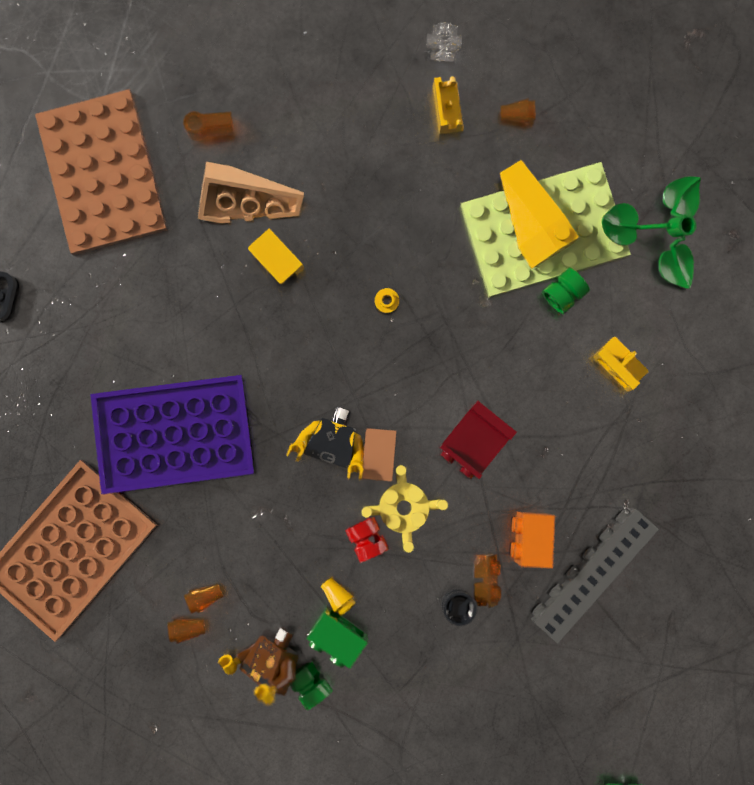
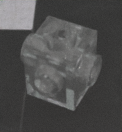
M442 22L438 25L433 24L432 34L427 33V49H431L430 60L455 61L456 50L461 51L462 35H457L458 26L447 22Z

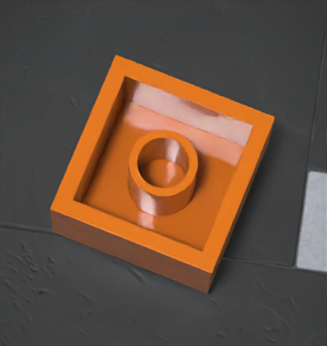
M517 512V517L512 518V532L516 533L515 542L511 543V557L514 558V562L526 567L553 568L555 515Z

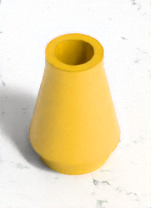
M332 577L321 585L334 613L337 612L342 616L356 604L353 600L354 596Z

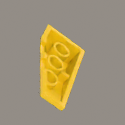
M522 160L500 172L506 201L511 213L512 225L517 237L518 249L531 269L566 249L579 238L566 216Z

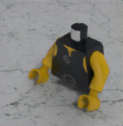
M337 407L332 421L322 418L320 421H313L301 431L296 441L289 446L287 456L291 452H297L298 457L296 461H300L302 455L305 454L347 468V477L349 479L352 472L359 473V480L363 476L364 446L362 438L356 433L355 428L347 426L351 411Z

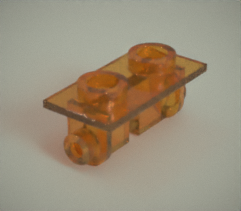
M497 554L487 557L486 555H476V560H474V578H483L484 583H475V601H477V606H487L488 602V608H492L498 605V601L501 599V588L498 586L501 564L500 561H497Z

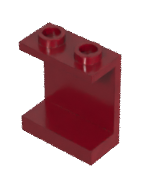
M476 401L440 445L439 449L443 451L440 455L450 464L454 461L462 467L460 472L470 480L473 477L480 479L483 476L481 474L517 432L482 403Z

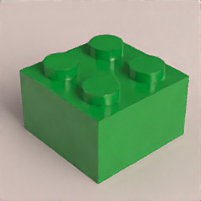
M327 606L311 628L307 639L311 641L309 645L319 653L325 651L331 655L330 660L341 668L346 666L350 669L367 645L368 634L343 616H340L337 612L334 613L333 609Z

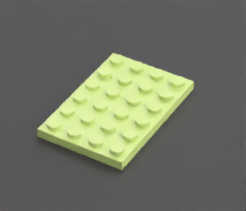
M601 162L538 180L566 216L579 238L572 245L533 269L530 268L518 249L517 237L512 225L511 213L504 191L461 203V210L489 298L558 278L567 268H572L578 272L631 255L628 245H618L612 242L606 236L602 227V217L611 207L615 206Z

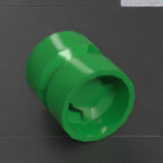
M567 268L558 276V283L552 282L542 293L548 303L557 312L564 315L574 306V300H581L590 292V288L578 272L572 268Z
M313 660L295 671V680L289 685L293 692L299 693L298 699L305 710H309L322 702L333 691L327 680L319 677L320 670Z

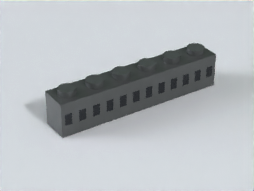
M624 509L616 517L618 522L613 528H607L600 535L599 539L601 541L596 547L591 546L583 554L584 560L580 565H574L567 572V579L562 585L557 584L550 591L549 595L551 597L545 604L540 603L532 612L534 616L531 620L557 644L659 530L637 509Z

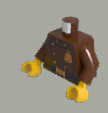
M281 627L275 638L262 635L249 648L236 654V658L233 659L230 655H224L219 659L218 663L228 675L234 674L237 670V665L240 664L239 669L259 685L254 692L257 700L263 701L266 705H271L275 699L274 694L285 696L289 685L295 680V669L299 656L288 647L294 633Z

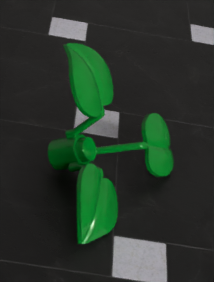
M679 178L672 181L665 188L663 203L667 208L672 209L671 215L674 216L668 223L637 225L638 213L632 205L627 203L616 204L602 217L604 233L612 242L618 245L634 243L637 238L636 230L666 228L668 234L672 237H677L670 245L671 250L664 251L661 254L659 271L667 282L685 289H689L692 284L694 259L692 251L686 244H677L685 241V236L692 235L696 230V221L693 216L699 207L701 178Z

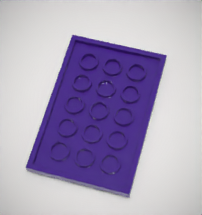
M242 375L90 394L102 495L254 474Z

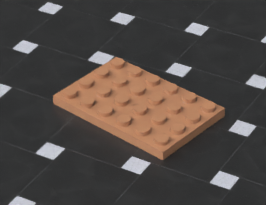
M130 89L35 114L69 250L72 255L167 230Z
M80 460L0 551V594L56 642L155 529L157 524L121 492L102 495L99 473L84 460Z

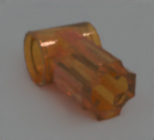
M193 111L186 114L183 120L186 133L193 140L198 141L210 136L234 135L231 112L201 114ZM195 122L202 124L198 130L190 129L191 124Z

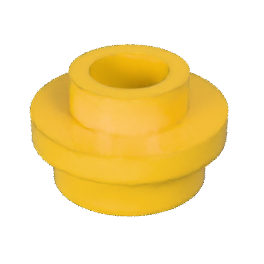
M382 289L375 296V305L379 311L391 313L399 305V296L392 289ZM385 296H389L392 299V302L388 305L382 302Z

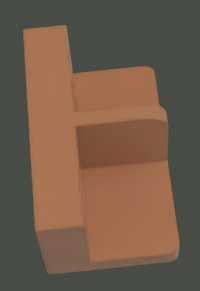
M366 429L363 479L392 481L396 431Z

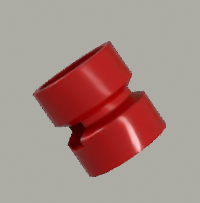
M375 517L366 519L345 530L350 542L356 544L354 551L360 563L378 556L389 549L384 536L378 534L380 528Z

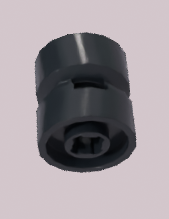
M460 588L452 589L443 596L441 602L442 611L451 624L465 626L472 622L477 608L474 599L467 591Z

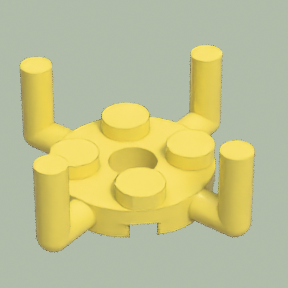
M400 465L396 468L397 484L384 492L379 505L364 507L362 515L366 518L380 515L388 528L402 533L403 548L406 552H411L414 548L412 532L424 525L429 510H445L448 507V503L443 499L428 500L425 493L419 487L407 483L406 468ZM405 500L411 504L409 514L401 515L398 513L397 505L400 501Z

